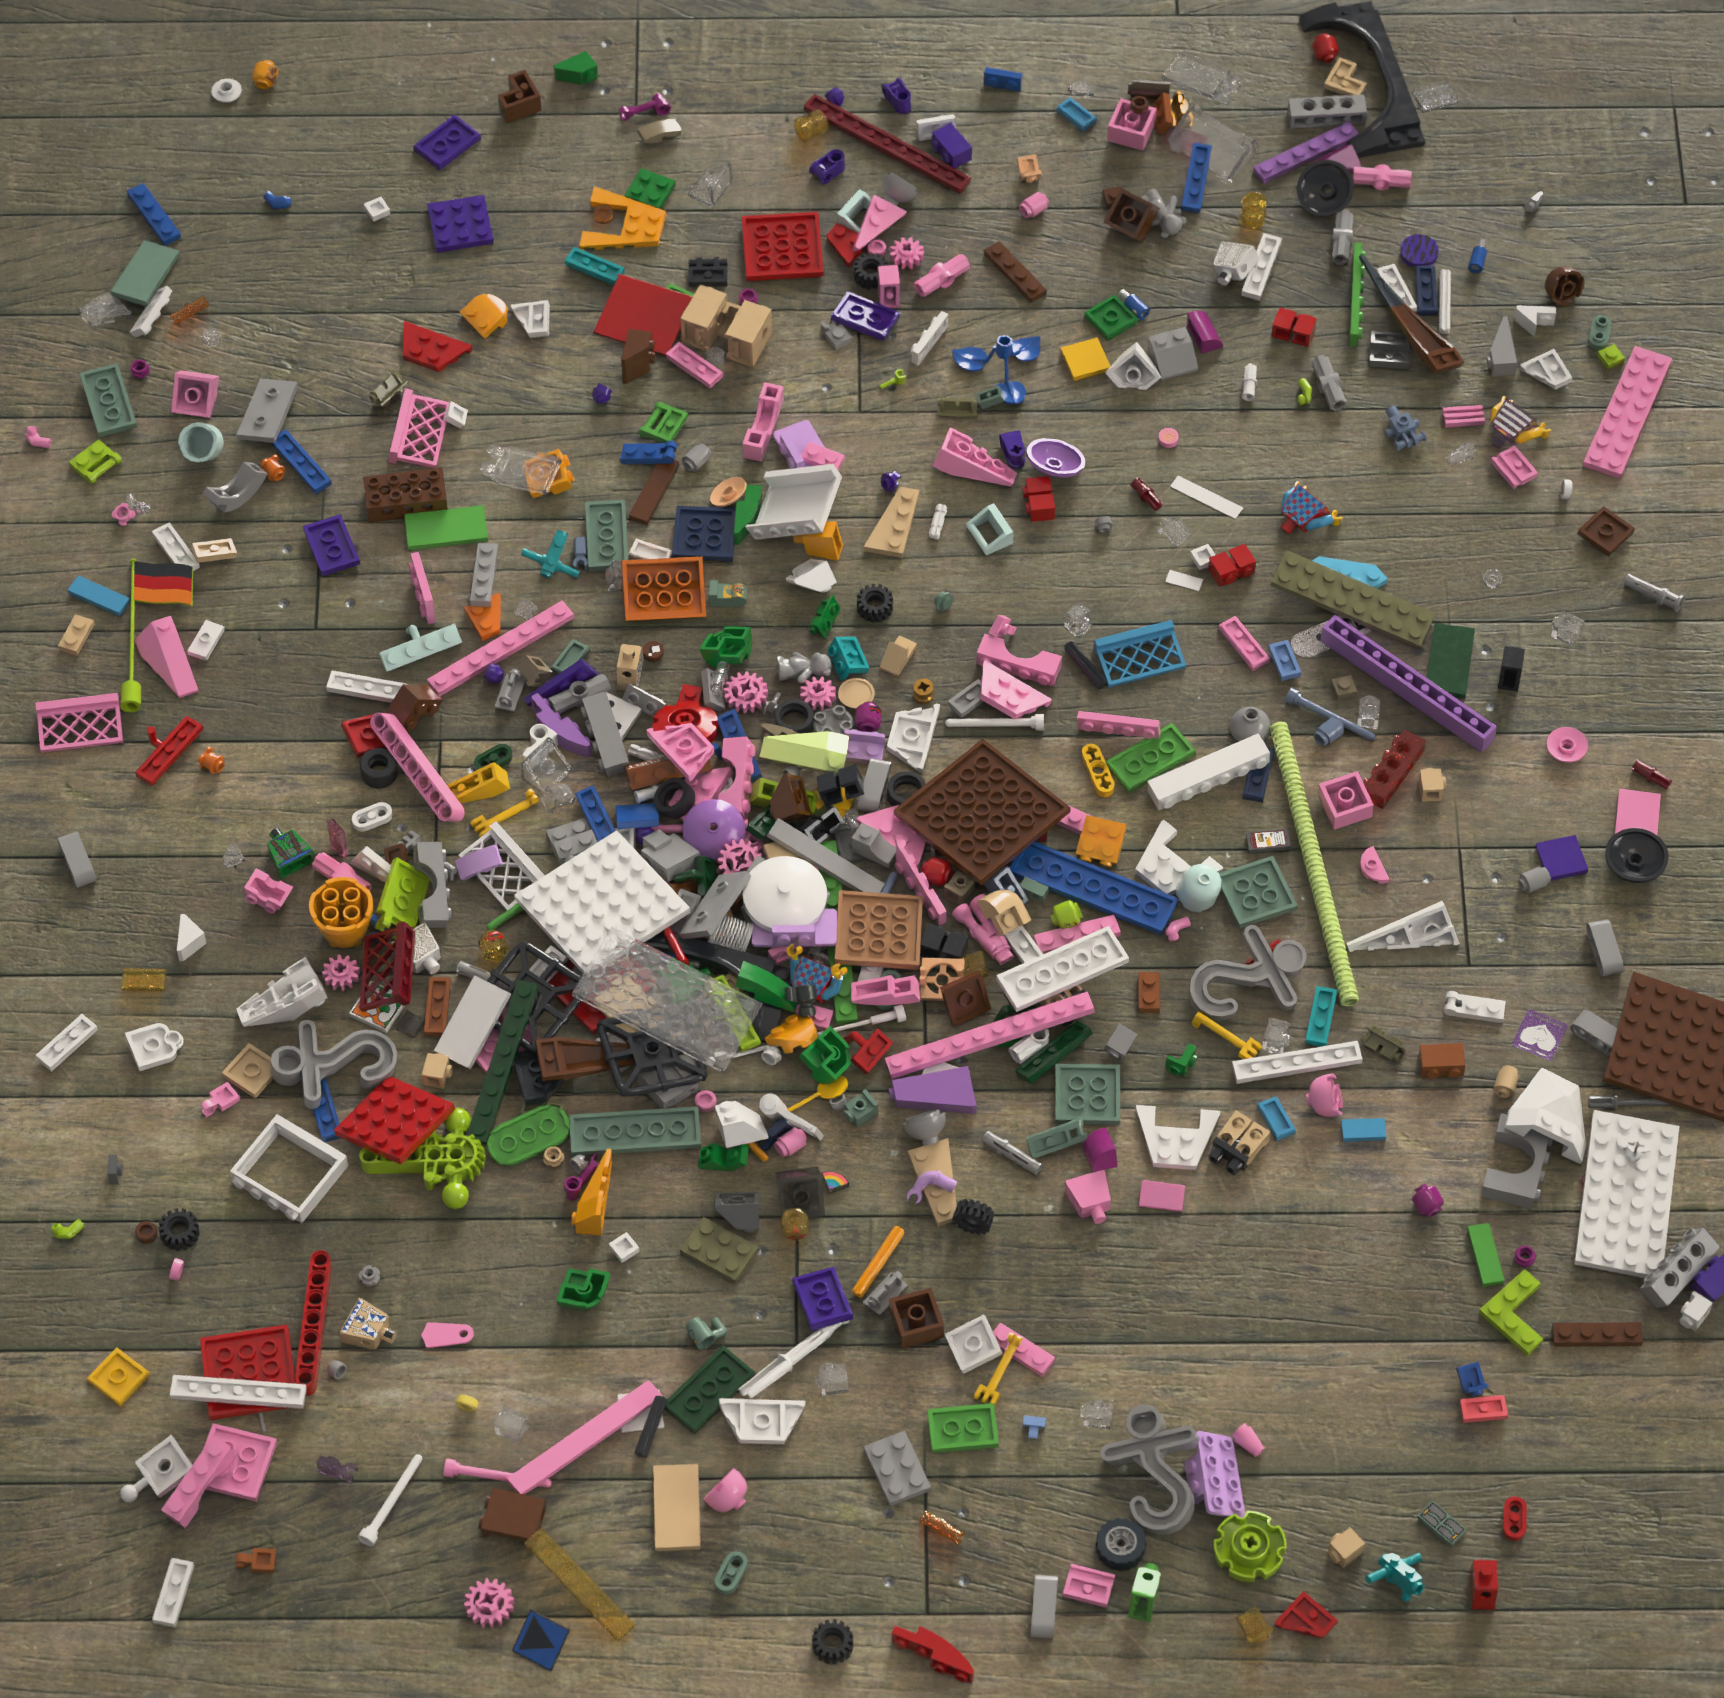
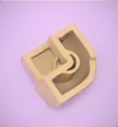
M1009 890L994 891L977 900L985 919L991 918L999 936H1003L1031 921L1022 900L1016 893Z

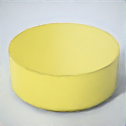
M458 1395L455 1404L464 1411L474 1412L477 1410L479 1402L473 1397Z

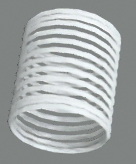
M725 915L712 936H709L708 943L745 952L754 925L749 922L746 924V921L743 922V920L740 921L739 919L736 921V917L733 919L729 915L726 918Z

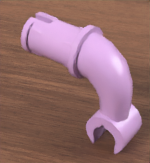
M940 1170L925 1172L918 1177L914 1187L908 1191L907 1200H909L911 1194L917 1193L918 1199L916 1204L919 1203L922 1198L923 1189L929 1184L931 1186L936 1185L952 1193L957 1181L941 1174Z

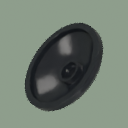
M1320 160L1312 163L1302 172L1297 183V196L1301 205L1306 211L1319 217L1334 216L1337 212L1344 210L1349 205L1354 193V181L1351 173L1344 165L1333 160ZM1331 189L1330 194H1325V191Z
M1628 828L1617 832L1608 841L1605 850V858L1610 870L1619 878L1632 883H1646L1655 880L1665 871L1668 864V850L1663 840L1653 832L1641 828Z

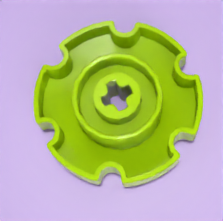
M1246 1511L1244 1517H1238L1237 1514H1233L1226 1518L1217 1529L1219 1539H1215L1213 1545L1216 1562L1220 1568L1228 1567V1575L1239 1581L1254 1582L1256 1576H1261L1264 1580L1268 1579L1283 1564V1557L1280 1555L1286 1553L1287 1546L1283 1530L1279 1525L1272 1526L1270 1524L1271 1518L1259 1512Z

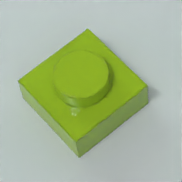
M1615 344L1598 351L1597 357L1607 370L1625 361V357Z

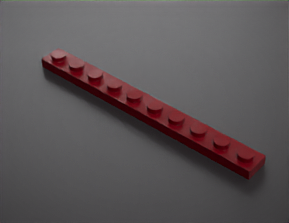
M816 94L803 105L804 111L959 194L971 183L970 176Z

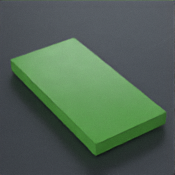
M484 505L404 514L408 551L488 542Z
M1171 723L1161 729L1159 739L1145 738L1105 762L1109 771L1130 794L1147 784V781L1163 775L1194 757L1196 750Z

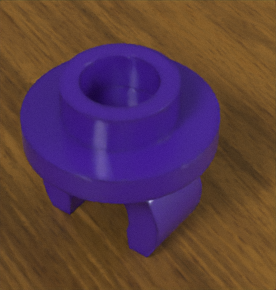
M897 471L884 473L881 476V486L887 492H893L899 486L896 480L902 476Z

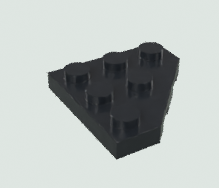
M530 1051L517 1053L514 1069L525 1105L529 1106L547 1102L564 1082L563 1079L542 1081L537 1054Z

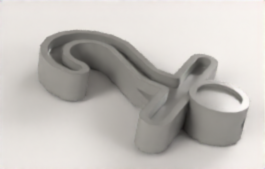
M1249 925L1245 928L1242 939L1254 960L1253 964L1246 965L1222 960L1205 962L1196 969L1189 983L1188 996L1192 1007L1197 1012H1201L1214 1021L1231 1019L1235 1016L1238 1009V1004L1234 999L1216 1000L1208 994L1207 986L1214 981L1249 987L1260 986L1269 988L1281 1010L1291 1011L1295 1007L1297 996L1287 978L1296 977L1301 973L1306 962V951L1300 943L1294 940H1285L1277 944L1272 952L1261 930L1255 925Z
M303 1020L298 1027L299 1049L288 1045L276 1049L271 1056L270 1069L272 1078L281 1085H295L302 1080L304 1105L309 1109H316L321 1104L320 1081L323 1078L335 1074L360 1054L371 1053L379 1060L374 1065L362 1068L360 1084L365 1089L376 1088L390 1076L393 1077L395 1074L397 1051L394 1043L388 1036L375 1030L366 1029L353 1032L327 1051H318L316 1026L310 1020Z
M1139 1405L1127 1417V1428L1133 1438L1103 1446L1100 1455L1109 1466L1136 1462L1173 1495L1171 1507L1167 1511L1158 1513L1152 1511L1150 1504L1142 1496H1136L1130 1502V1509L1134 1518L1146 1531L1156 1535H1170L1181 1530L1190 1521L1194 1512L1195 1498L1188 1483L1164 1462V1455L1192 1449L1198 1445L1200 1438L1191 1426L1166 1430L1164 1418L1155 1407Z

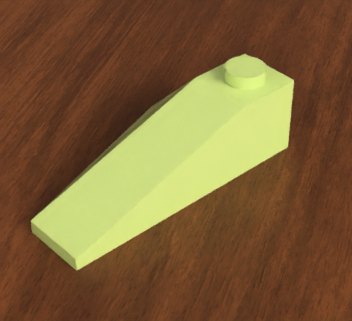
M829 731L768 736L763 739L759 757L822 773L832 771L838 773V769L844 768L849 736Z

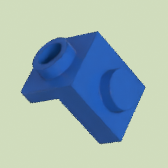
M1479 1362L1456 1367L1463 1393H1470L1471 1396L1483 1394V1389L1489 1388L1488 1383L1484 1382Z

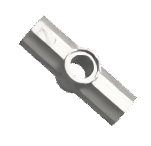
M1342 210L1337 212L1336 227L1334 228L1332 241V261L1336 265H1344L1349 260L1354 215L1349 210Z
M1324 355L1317 356L1312 360V367L1317 376L1318 389L1321 394L1324 393L1329 408L1339 411L1347 403L1341 389L1339 374L1337 372L1334 373L1328 357Z
M600 674L585 682L576 681L572 683L570 689L548 698V702L552 711L560 714L573 707H583L582 698L610 691L611 686L605 674Z

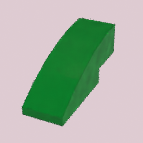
M746 485L745 501H737L734 545H739L749 533L746 525L754 524L758 517L762 502V485Z
M743 961L735 987L755 993V1000L792 1012L795 1011L797 1002L785 1000V987L791 986L772 973Z

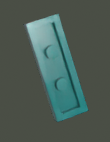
M573 247L564 260L566 266L612 285H615L618 273L622 275L625 273L624 267L576 247Z
M1316 987L1305 1044L1320 1047L1327 1045L1337 989Z

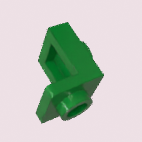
M1188 1044L1180 1060L1168 1055L1165 1068L1174 1075L1185 1077L1189 1068H1193L1197 1062L1196 1046Z

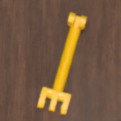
M532 789L527 790L525 793L526 800L488 820L481 815L470 822L476 833H479L481 838L491 830L490 825L494 822L500 823L538 803L539 798L535 795V792Z
M1199 1011L1192 1021V1025L1195 1028H1199L1202 1023L1241 1049L1238 1057L1241 1059L1255 1057L1258 1054L1257 1051H1260L1262 1045L1250 1037L1246 1043Z
M1012 1332L1009 1333L1007 1337L1009 1345L987 1387L980 1384L973 1397L974 1399L979 1400L983 1393L984 1396L981 1402L986 1404L989 1398L992 1397L990 1404L994 1403L995 1407L1001 1396L995 1389L1017 1347L1020 1346L1023 1340L1022 1337L1016 1336Z

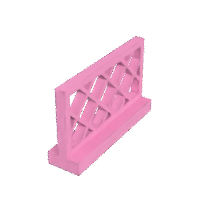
M405 388L388 463L396 464L398 460L436 468L447 421L444 420L446 409L445 412L438 415L434 408H447L450 402L412 394L413 390ZM414 403H423L426 407L418 411ZM430 411L433 418L426 421L422 414ZM418 417L422 423L414 426L410 420ZM437 421L441 428L434 431L429 424ZM426 427L430 433L422 436L418 430ZM414 432L418 439L411 442L407 435ZM434 437L438 443L430 446L426 440ZM422 442L426 449L418 452L415 445ZM409 448L414 452L412 456L402 455L403 451ZM430 452L434 460H425L422 456Z
M118 693L35 703L41 753L123 743ZM116 710V716L111 722L103 717L107 711ZM87 713H93L97 716L90 724L82 719ZM72 715L76 720L70 726L62 722L66 716ZM52 718L56 722L48 729L43 725L42 719ZM100 719L108 724L102 732L93 727ZM79 722L87 726L81 735L73 730ZM59 724L67 729L60 737L52 732ZM111 727L118 731V737L109 738L105 734ZM90 730L98 734L95 740L89 741L84 737ZM70 732L78 737L73 743H67L64 740ZM49 735L57 739L53 745H44V740Z

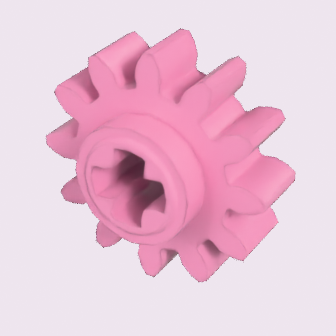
M902 237L901 243L894 241V246L890 247V260L894 261V265L901 264L902 269L905 266H909L912 269L913 264L919 266L920 260H924V247L919 246V241L913 243L912 237L908 241H905Z
M813 677L812 682L806 680L805 686L800 687V700L806 702L809 706L812 705V711H815L816 707L823 711L824 705L830 708L831 701H836V687L832 686L831 680L825 683L824 677H821L820 681Z
M338 954L337 960L330 957V964L325 963L323 965L324 971H322L326 986L332 984L333 990H336L339 986L341 991H344L347 985L349 988H353L352 981H359L360 969L357 967V961L352 960L350 962L349 955L342 959L341 955Z

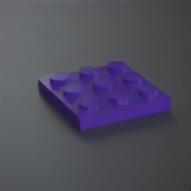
M484 195L427 204L437 253L494 244Z

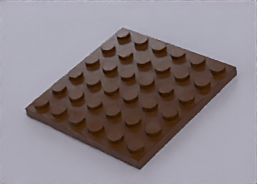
M982 739L893 811L894 816L982 885L1067 816L1071 809L1070 806Z
M1633 972L1602 1081L1724 1122V1002Z

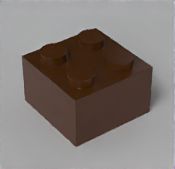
M1121 188L1103 223L1143 243L1160 208Z
M932 1288L889 1299V1313L902 1349L944 1338V1323Z

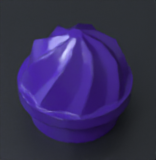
M837 87L832 88L825 94L827 101L837 106H841L844 102L843 91Z
M598 384L597 387L593 388L592 397L596 403L604 404L611 398L612 390L602 384Z
M491 663L483 678L487 679L488 683L497 684L504 679V671L498 664L495 666Z
M651 827L637 828L635 830V839L640 845H643V837L655 832V830Z

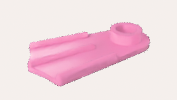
M428 1322L421 1336L426 1348H435L468 1343L472 1340L474 1331L472 1327L465 1324ZM462 1333H468L466 1337H460Z

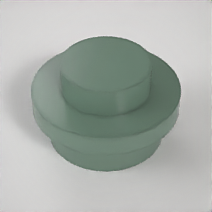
M944 591L938 593L934 599L936 608L939 611L949 609L953 604V595Z

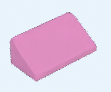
M1143 1180L1139 1207L1182 1212L1185 1186Z

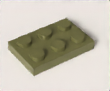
M705 1217L701 1219L680 1248V1254L734 1284L737 1283L759 1252L758 1246Z

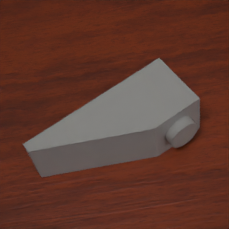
M1507 316L1503 317L1490 349V356L1486 358L1487 369L1491 370L1492 377L1515 375L1517 359Z

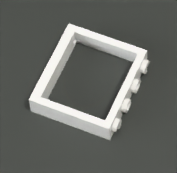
M277 1114L230 1170L232 1183L237 1188H244L255 1199L264 1200L269 1207L282 1211L290 1220H297L303 1223L346 1170L348 1161L345 1154ZM279 1134L332 1165V1168L299 1208L245 1176Z

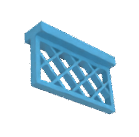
M1172 620L1106 636L1094 641L1093 650L1095 655L1098 656L1108 688L1186 668ZM1171 637L1173 644L1170 649L1160 644L1162 639ZM1149 643L1155 646L1151 654L1141 649L1143 644ZM1130 648L1135 653L1132 658L1121 654L1122 651ZM1157 648L1167 652L1164 660L1154 656ZM1111 653L1116 658L1113 663L1104 660L1102 654ZM1138 653L1148 657L1144 665L1134 660ZM1171 654L1177 657L1180 663L1172 665L1166 661ZM1118 658L1129 662L1125 670L1115 665ZM1151 659L1161 664L1159 669L1153 670L1147 667ZM1131 664L1142 669L1136 675L1128 672ZM1112 669L1122 673L1120 679L1111 680L1110 672Z

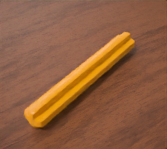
M899 1226L893 1227L852 1289L854 1296L862 1298L903 1237L904 1230Z

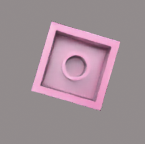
M1120 98L1108 125L1107 141L1143 151L1156 123V108L1149 107L1147 112L1135 114L1130 110L1131 101Z
M1358 771L1319 784L1318 797L1333 830L1372 817L1374 805Z

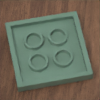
M1274 856L1219 873L1221 878L1220 891L1239 929L1295 911L1298 908Z
M1055 1064V1124H1065L1073 1119L1082 1118L1083 1123L1087 1125H1120V1065Z

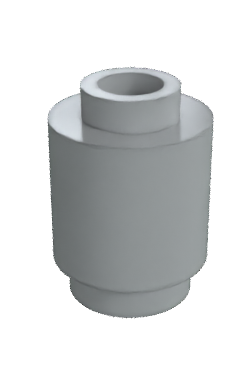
M704 444L695 445L682 458L684 468L687 471L697 472L709 460L711 451Z
M1536 867L1520 874L1518 885L1522 891L1529 894L1547 886V883L1551 881V877L1545 867Z

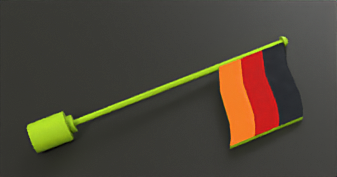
M135 558L130 560L129 680L121 684L120 707L125 712L133 713L141 709V685L133 680L135 601L149 604H183L193 607L192 566L185 564H150L138 562Z

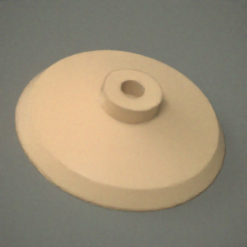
M851 678L841 684L838 696L844 705L850 708H857L864 702H872L875 690L867 680Z

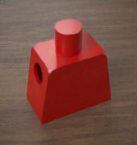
M1473 1560L1470 1567L1472 1610H1495L1498 1594L1496 1560ZM1487 1592L1488 1596H1481L1480 1594Z

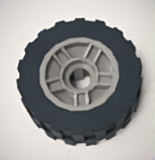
M1115 1518V1520H1109L1105 1525L1101 1526V1530L1098 1531L1096 1538V1553H1098V1558L1103 1562V1565L1110 1567L1112 1570L1123 1571L1136 1567L1142 1561L1143 1555H1145L1146 1539L1145 1533L1142 1532V1528L1136 1522L1129 1521L1126 1518ZM1120 1542H1123L1124 1547H1119L1117 1545H1119Z

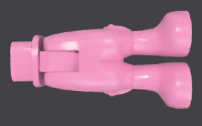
M981 894L971 901L970 906L967 904L959 905L952 912V916L956 921L963 923L969 929L971 937L991 955V958L993 960L996 959L1000 965L1012 960L1014 956L1010 951L1011 947L1008 945L1005 936H999L991 918L985 919L977 903V900L986 895ZM972 913L978 918L982 925H979L975 921Z

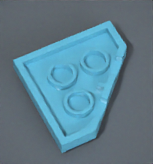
M1320 556L1312 560L1377 589L1385 585L1388 580L1380 569L1373 564Z

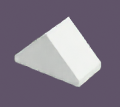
M181 914L177 953L179 961H184L206 944L204 932L185 914Z

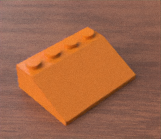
M702 557L621 561L620 575L625 621L706 617Z

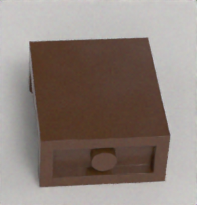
M493 1488L491 1496L487 1495L485 1500V1509H487L485 1516L481 1515L478 1528L481 1529L482 1537L487 1538L489 1533L525 1541L526 1547L535 1549L546 1512L545 1499Z

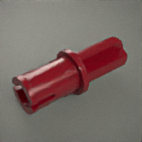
M1140 477L1135 478L1131 482V487L1139 494L1142 501H1146L1154 511L1162 508L1163 504L1154 495V490L1149 488Z
M1637 759L1631 770L1646 778L1647 782L1651 780L1664 789H1668L1672 783V780L1659 773L1656 767L1653 768L1640 759Z

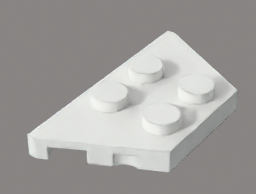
M935 704L933 708L922 710L920 707L911 711L896 712L887 743V751L919 773H923L940 711V704Z
M720 1398L719 1406L739 1443L784 1445L805 1408V1401Z

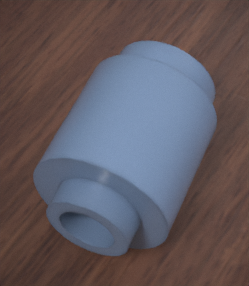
M1331 717L1316 729V732L1313 734L1315 741L1320 746L1330 745L1344 734V725L1341 720Z

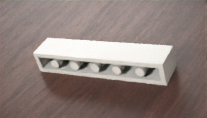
M1258 733L1147 781V790L1158 810L1168 809L1175 803L1189 800L1196 794L1207 792L1219 784H1226L1238 776L1242 777L1252 769L1265 767L1267 763H1270V752Z

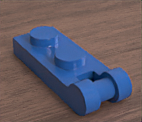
M667 441L666 443L623 444L620 460L622 464H670L674 462V452L677 450V443Z

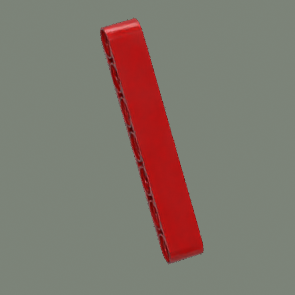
M324 1250L315 1251L310 1258L295 1373L296 1384H302L303 1381L310 1380L308 1384H303L307 1388L306 1396L314 1394L317 1389L332 1274L330 1255ZM320 1262H325L324 1265H317ZM316 1282H323L320 1285H315ZM315 1301H320L319 1304H312ZM312 1321H318L316 1324H309ZM311 1340L316 1341L313 1344H307ZM308 1360H312V1361H313V1362L310 1363V1364H305V1362L308 1361Z

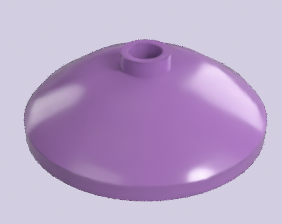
M1038 439L1031 442L1026 451L1027 459L1031 465L1041 473L1051 477L1068 478L1081 473L1084 469L1085 459L1082 453L1074 446L1060 440Z
M717 799L700 802L688 812L684 820V841L698 850L700 856L703 855L717 861L718 858L722 857L719 855L720 850L726 851L724 849L725 844L731 846L732 840H735L737 844H739L741 839L744 841L745 823L743 817L728 802ZM712 824L718 826V828L715 831H712L710 829V826Z

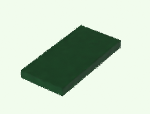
M1435 623L1427 679L1452 696L1465 698L1475 628Z
M723 1345L667 1399L665 1410L695 1435L721 1410L719 1399H732L739 1392V1388L753 1378L756 1372Z

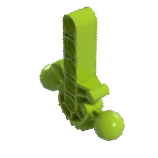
M458 1107L444 1121V1125L450 1133L444 1138L443 1135L436 1134L435 1130L425 1140V1144L420 1145L402 1165L394 1161H388L389 1159L365 1148L359 1153L361 1168L367 1174L424 1173L425 1188L429 1191L434 1190L437 1183L446 1179L449 1184L443 1189L442 1201L448 1208L455 1210L465 1206L469 1198V1192L462 1184V1181L469 1179L473 1182L474 1175L480 1176V1170H483L485 1166L486 1156L484 1154L485 1149L481 1146L479 1139L475 1140L473 1134L468 1137L464 1135L471 1124V1116L465 1109Z

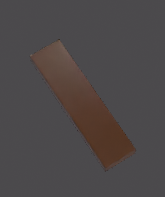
M674 460L670 464L655 465L629 514L630 520L648 525L679 467V461Z

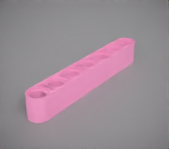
M375 713L370 721L372 729L438 818L445 822H460L465 814L463 806L396 716L389 713Z

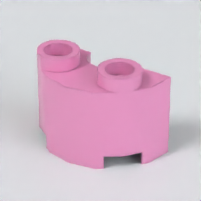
M255 869L244 887L247 894L245 899L251 904H258L263 907L268 913L274 914L276 910L281 908L293 887L282 881H274L268 874Z

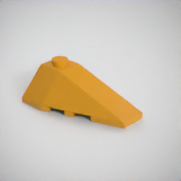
M612 1149L606 1150L578 1202L577 1212L572 1213V1225H575L576 1234L602 1236L612 1166Z

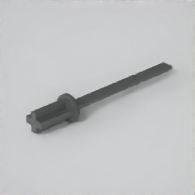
M1615 1093L1612 1096L1588 1097V1108H1612L1613 1111L1617 1110V1105H1672L1657 1099H1617Z

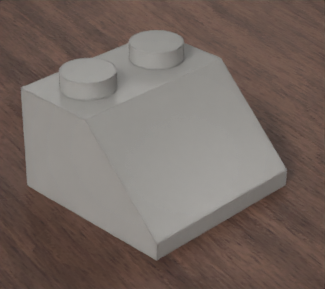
M1185 327L1148 337L1147 352L1161 376V381L1198 371L1193 343Z

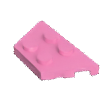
M986 660L983 662L980 699L1013 719L1035 712L1038 707L1043 705L1048 707L1051 704V698Z
M692 723L681 724L680 726H665L666 730L653 732V728L647 729V736L689 781L693 780L714 753V746Z
M732 767L712 769V771L699 773L691 781L687 778L684 779L695 792L693 807L700 802L718 798L728 780L734 774ZM683 789L675 792L668 803L669 807L675 805L681 799ZM687 814L684 815V816H682V817H680V819H681L683 822H684V820H685Z
M899 805L857 818L856 823L859 825L864 823L879 830L883 838L895 847L896 842L904 839L907 844L905 847L907 854H913L917 861V868H919L926 841L894 816L893 810Z

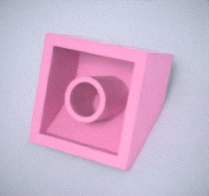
M182 370L175 373L171 412L210 418L217 398L219 376Z

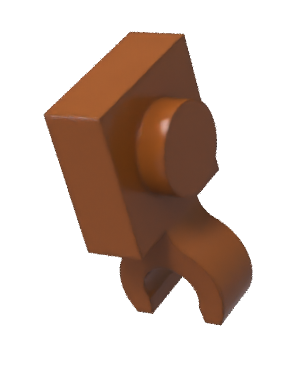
M253 1548L252 1554L236 1553V1568H248L251 1566V1573H274L276 1549Z

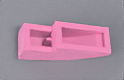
M892 975L851 983L852 1003L864 1005H900L920 1002V983L915 976L894 979Z

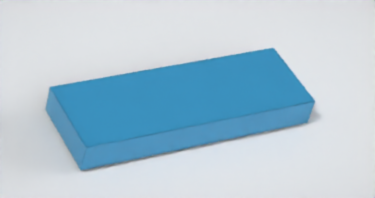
M79 575L68 588V594L119 617L130 604V598Z

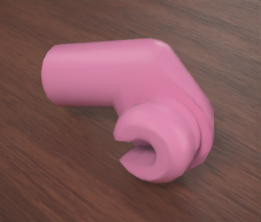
M34 426L27 427L25 436L32 446L50 448V438L40 437L37 433V428Z
M1188 917L1172 921L1168 925L1165 933L1168 935L1170 942L1179 939V930L1191 926Z

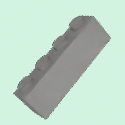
M606 691L582 698L584 706L581 707L584 719H589L590 724H586L589 735H594L595 741L592 744L595 754L600 753L601 759H598L601 771L605 770L607 777L625 772L624 766L630 764Z

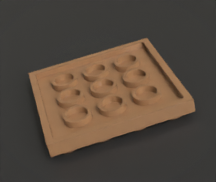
M839 890L837 943L835 945L834 964L919 970L923 896Z

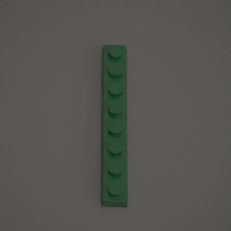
M517 980L466 1135L468 1137L473 1134L475 1140L479 1139L482 1144L487 1145L490 1133L493 1130L539 989L538 984Z

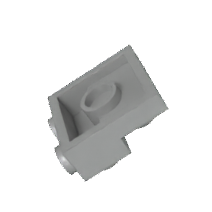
M586 818L546 830L547 837L560 866L598 843Z

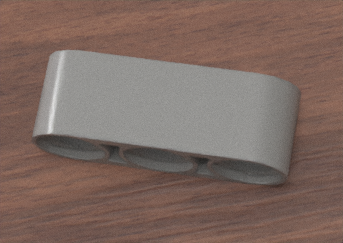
M874 758L870 759L863 783L864 795L859 797L858 810L872 813L880 810L892 762Z
M76 831L57 838L76 887L78 888L97 881L78 832Z
M1606 919L1587 923V935L1600 975L1604 977L1623 973V960L1610 921Z
M1583 1010L1571 1024V1031L1609 1056L1617 1028L1594 1013Z
M1035 1574L1030 1637L1053 1639L1058 1576Z

